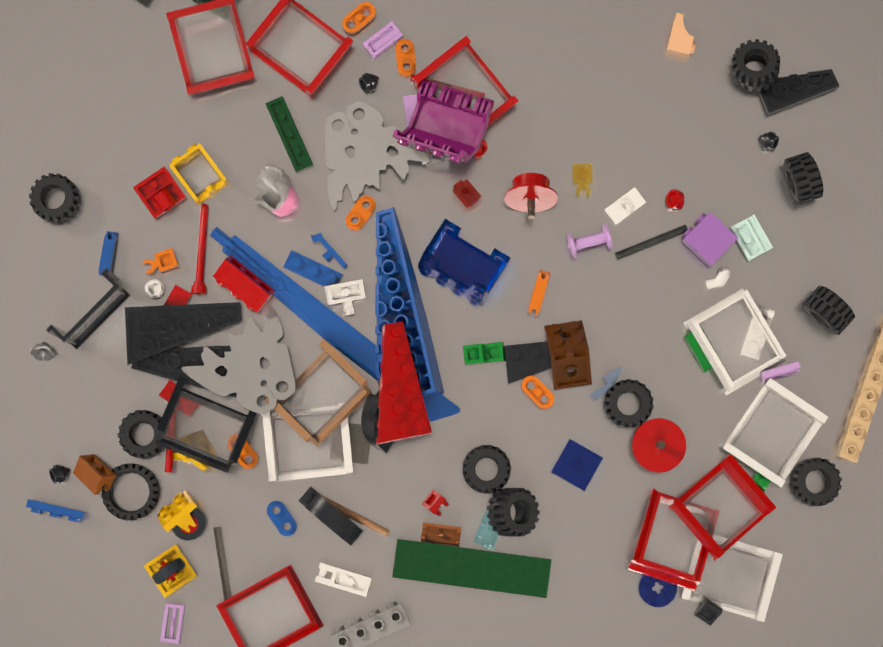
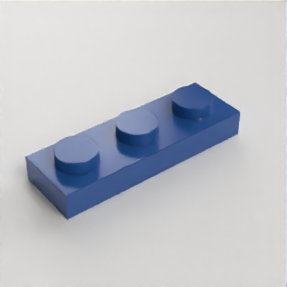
M291 250L283 268L323 287L339 284L343 277L342 273Z
M30 499L27 500L26 507L31 508L30 512L42 514V511L50 512L49 516L61 518V515L69 517V521L78 523L80 519L86 520L87 512Z

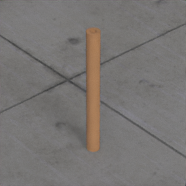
M323 496L346 517L387 537L390 530Z

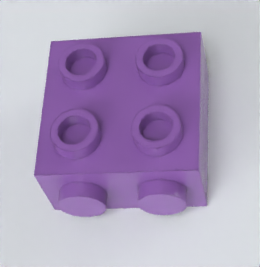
M711 212L707 215L703 213L696 220L698 225L694 229L690 227L683 234L685 238L682 241L709 268L738 239Z

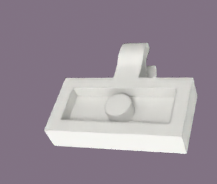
M362 279L324 286L327 304L342 303L343 316L354 314L353 300L366 298Z

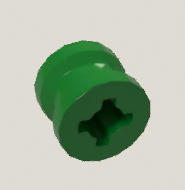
M758 472L752 478L763 492L770 483L769 479Z

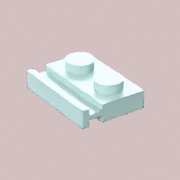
M755 214L729 228L738 237L736 241L747 261L773 248Z

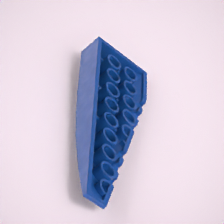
M391 207L376 212L377 266L375 274L377 275V284H375V315L377 316V326H375V334H377V345H375V353H377V363H375V371L378 384H380L383 326L403 322L424 399L442 394L444 389L412 262L395 208Z

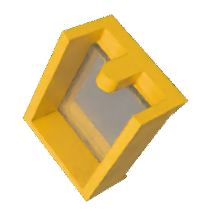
M200 143L190 146L186 150L187 153L175 157L169 165L198 206L229 184Z

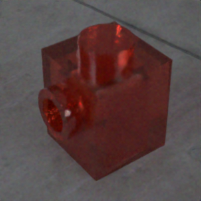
M468 179L465 181L460 180L453 186L452 194L466 211L481 200L482 196Z

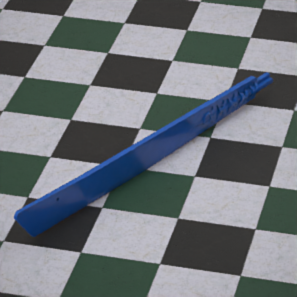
M218 227L213 229L210 236L224 247L222 251L228 257L233 256L276 291L273 295L328 343L377 380L375 371L377 353H375V344L236 235L230 238ZM442 394L423 399L430 422L460 412V408Z

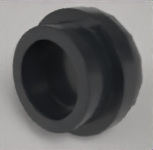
M371 73L363 74L359 78L361 89L365 92L374 91L379 77Z
M768 132L760 135L759 141L765 150H775L779 143V136L774 132Z
M54 465L53 468L49 469L50 478L54 484L65 482L70 472L69 468H65L62 465Z

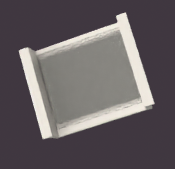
M741 289L684 322L685 327L691 330L724 386L723 391L726 396L758 378L761 372L773 369L786 361V354L748 290L744 291V289Z
M770 378L724 444L723 449L779 487H782L785 479L828 416Z
M340 403L337 406L291 410L289 412L314 435L345 403ZM270 411L267 414H262L268 481L281 482L353 473L348 417L317 447L312 441L307 443L277 412Z
M714 534L712 537L719 546L728 539ZM698 539L688 571L692 575H694L702 546ZM738 541L715 561L708 552L701 581L696 590L684 588L681 598L701 604L708 598L723 610L764 622L783 554Z

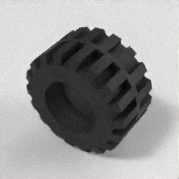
M755 39V42L748 40L747 44H740V48H736L735 54L732 57V77L735 79V83L737 85L741 84V88L744 90L748 88L749 92L753 90L761 92L762 88L765 91L769 85L772 87L778 79L780 70L778 50H774L772 44L767 45L765 40L759 42V39ZM751 61H760L766 67L762 70L754 71L749 69L746 64Z
M805 152L784 160L783 168L786 182L794 200L798 204L823 197L822 177L810 153Z
M48 173L49 176H41L42 179H37L35 186H31L30 190H32V193H29V198L31 199L30 206L43 220L57 224V222L63 223L66 219L70 220L73 213H77L76 208L80 206L79 191L75 184L66 176L58 173L56 175ZM54 188L62 189L65 193L63 204L55 209L48 208L45 205L46 194Z
M818 286L803 302L808 314L823 328L836 335H840L855 318V314L850 306L835 292L824 286Z
M627 379L617 382L608 390L605 396L604 407L605 413L609 417L608 419L622 428H634L643 424L652 414L651 412L654 407V400L650 394L651 391L646 388L644 383L642 384L638 380ZM630 392L638 397L640 407L635 414L625 415L619 410L617 402L623 393Z
M136 410L133 413L127 414V417L122 419V424L118 427L119 433H117L120 439L119 444L123 447V450L133 457L142 459L152 458L156 454H160L163 447L155 443L159 435L156 430L161 417L148 410ZM140 423H147L154 430L153 440L145 446L136 444L132 436L134 428Z
M480 445L472 449L464 459V479L470 488L479 493L489 494L500 490L505 486L510 477V460L506 453L498 447ZM491 458L497 463L498 473L494 479L484 481L476 475L475 466L480 459Z
M818 457L802 461L793 470V476L790 478V483H792L791 490L794 491V496L800 499L801 503H805L808 506H823L831 503L839 495L838 491L842 488L840 485L842 477L839 476V469H836V465L830 463L829 460ZM815 470L823 473L826 478V487L818 494L810 492L806 486L807 475Z
M525 488L500 489L493 494L494 498L489 499L490 506H487V510H489L487 518L490 519L488 523L490 526H493L492 530L494 532H498L501 536L522 537L535 529V523H538L539 520L537 515H540V510H537L539 504L535 502L536 497L531 495L529 490H525ZM512 504L516 510L514 520H512L510 513Z

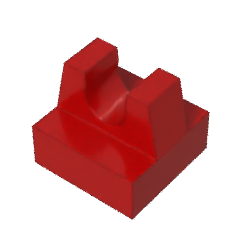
M433 489L421 505L433 514L440 516L442 514L438 510L443 504L447 507L449 503Z

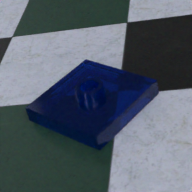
M569 439L551 473L585 491L603 457Z

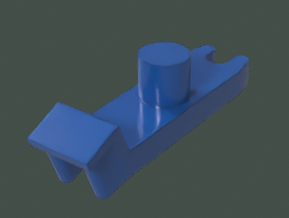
M107 231V234H105L99 265L100 276H102V272L106 268L111 271L118 232Z
M321 233L311 235L313 243L320 242L328 250L322 255L327 262L334 257L344 269L348 266L327 243Z

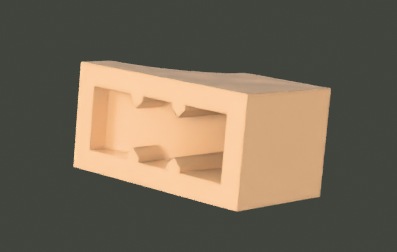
M676 13L666 53L688 58L690 53H694L696 43L693 42L694 36L688 34L684 27V14Z

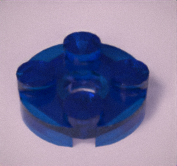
M643 575L638 583V592L646 604L653 607H664L675 599L677 585ZM656 582L663 586V589L658 594L652 590Z

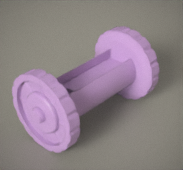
M607 224L602 225V232L574 239L571 233H568V248L572 257L577 258V250L606 243L608 249L613 248L612 236Z

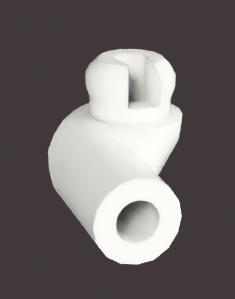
M720 267L715 279L705 280L707 290L723 287L730 277V271L727 267Z

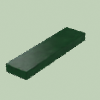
M283 96L265 103L296 173L313 166Z

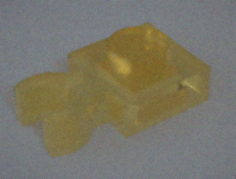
M592 163L573 164V184H579L576 189V196L579 197V191L584 189L587 192L586 196L589 197L590 188L587 184L592 183Z

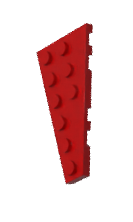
M403 322L386 324L382 328V361L380 365L381 378L378 402L379 420L377 421L378 437L376 445L432 433Z

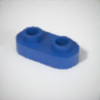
M280 501L271 502L267 507L269 518L280 534L284 536L293 535L297 530L295 519L284 503ZM274 507H279L280 512L278 514L273 513ZM285 523H289L291 525V528L289 530L284 529L283 526Z

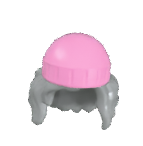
M266 165L260 169V173L257 174V197L252 198V201L266 207L278 217L290 215L297 208L299 199L295 190L290 186L289 176L285 174L283 169L274 165Z

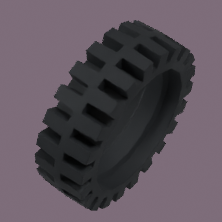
M128 463L115 467L112 472L117 476L113 480L110 489L106 492L104 490L105 485L102 487L101 498L106 509L113 516L126 521L139 520L149 515L156 507L160 495L159 483L155 475L149 469L139 464ZM127 473L140 475L145 479L149 487L147 502L144 506L134 511L121 509L116 505L112 497L113 484L120 476Z

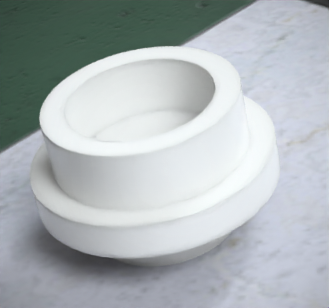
M152 279L146 283L145 292L150 298H159L164 293V285L161 281Z

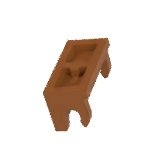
M95 454L80 455L73 474L94 495H98L104 485V490L107 492L117 476Z
M423 522L421 542L459 547L462 527Z

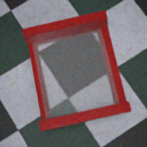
M214 0L166 13L188 95L255 78L234 0Z
M279 0L245 45L248 46L249 51L310 97L354 41L348 36L344 38L295 0Z
M465 36L413 77L414 85L419 90L424 79L438 83L439 87L435 97L439 99L444 86L471 93L473 99L469 109L474 108L479 96L484 97V99L493 100L494 106L488 123L490 125L519 101L515 96L511 97L470 46V39Z
M730 454L668 508L677 514L715 561L777 507Z
M653 488L650 491V500L634 556L628 570L695 591L701 581L708 551L677 514L668 508L678 498L658 492ZM692 502L685 505L710 536L713 537L720 510H714Z
M292 565L281 569L216 606L238 647H287L324 626Z

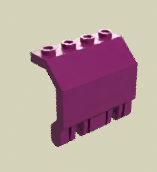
M424 79L418 90L417 104L408 127L402 133L395 129L392 136L402 146L408 147L410 144L415 146L414 149L425 152L428 150L432 151L431 154L442 158L444 155L455 163H460V161L467 163L480 148L494 101L479 96L474 108L469 109L473 95L455 88H449L448 86L443 87L439 99L435 97L439 84Z

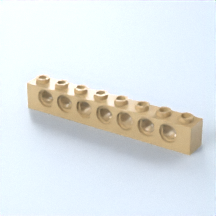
M883 317L835 455L836 458L853 464L858 462L883 388Z

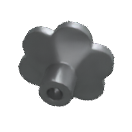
M41 342L40 344H35L30 353L35 356L36 360L44 359L49 361L55 355V350L46 342Z

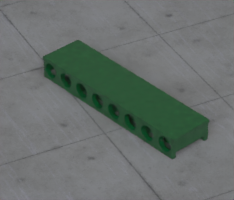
M397 539L392 578L547 598L552 559Z

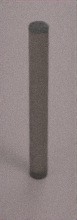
M214 527L225 601L231 597L221 527Z

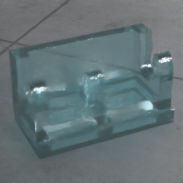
M486 510L473 542L493 550L499 534L492 530L493 526L489 525L490 519L487 518L489 510Z

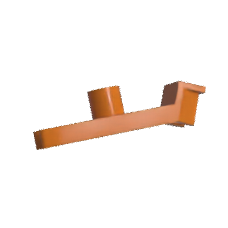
M539 271L529 305V314H531L532 310H536L535 315L538 316L550 279V272Z

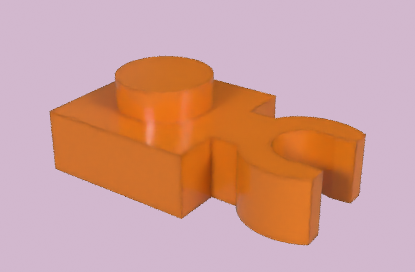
M172 248L154 254L155 260L146 259L142 262L143 265L151 264L152 266L150 270L145 271L146 274L154 273L157 268L162 273L179 267Z

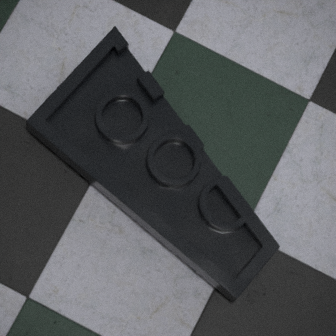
M828 69L807 72V74L801 75L792 74L787 77H779L772 87L769 85L765 91L762 88L758 94L767 114L771 115L838 89L839 83L833 70Z
M547 341L504 346L508 384L551 369Z

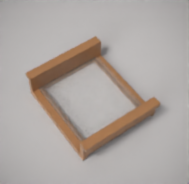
M324 339L318 344L324 352L295 380V392L285 400H277L276 407L274 408L307 443L312 441L317 447L372 393L366 386L368 381ZM266 396L264 400L269 403V399Z

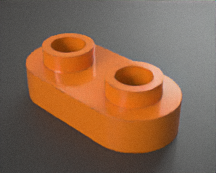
M363 2L347 14L342 21L344 31L348 34H355L370 23L376 15L374 5L370 2ZM365 10L370 11L368 16L363 15ZM350 22L356 24L353 28H350L348 25Z
M401 39L395 46L397 70L401 76L411 77L416 72L414 44L409 39ZM407 45L408 50L403 51L401 47ZM409 64L410 68L406 70L403 68V65Z
M362 196L348 213L346 225L350 230L358 231L362 229L374 213L376 203L372 197ZM369 202L370 206L368 208H364L363 203ZM357 217L359 219L358 223L356 224L351 222L352 218Z
M527 376L524 378L521 385L523 392L539 408H550L554 403L553 393L537 377ZM529 382L534 383V389H529L527 384ZM542 396H546L548 398L547 403L541 402Z
M238 434L232 435L227 441V447L230 452L233 449ZM246 440L238 462L243 468L252 469L258 464L259 458ZM247 456L252 457L251 463L246 462L245 459Z

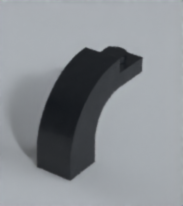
M378 390L376 395L370 393L365 401L361 416V426L366 440L374 448L387 453L393 442L376 445L378 437L377 421L379 420Z
M311 486L299 499V502L350 546L363 532L361 528Z

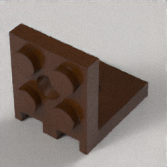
M582 320L544 326L550 353L554 390L591 385L590 354ZM568 369H576L573 372H567Z

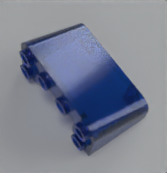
M445 219L421 256L418 263L419 272L436 280L439 285L451 289L454 294L466 298L472 305H483L511 257L494 248L491 255L485 253L458 237L462 228Z

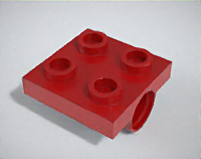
M165 166L133 187L154 219H157L186 199V196Z

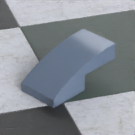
M620 367L602 378L606 385L590 394L593 401L600 398L613 386L622 371Z

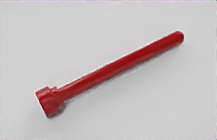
M206 203L201 205L196 279L193 285H191V294L197 295L206 294L205 282H203L209 208Z

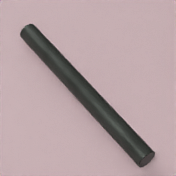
M686 225L680 226L615 253V256L619 260L681 235L688 228Z

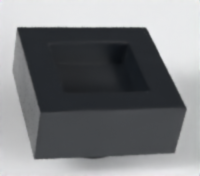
M707 598L695 611V616L711 626L722 614L723 609Z

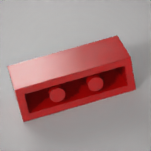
M233 256L226 258L212 276L220 286L230 290L235 298L245 302L246 307L251 311L259 312L276 292Z

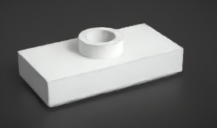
M634 187L604 211L616 226L643 206L646 201Z

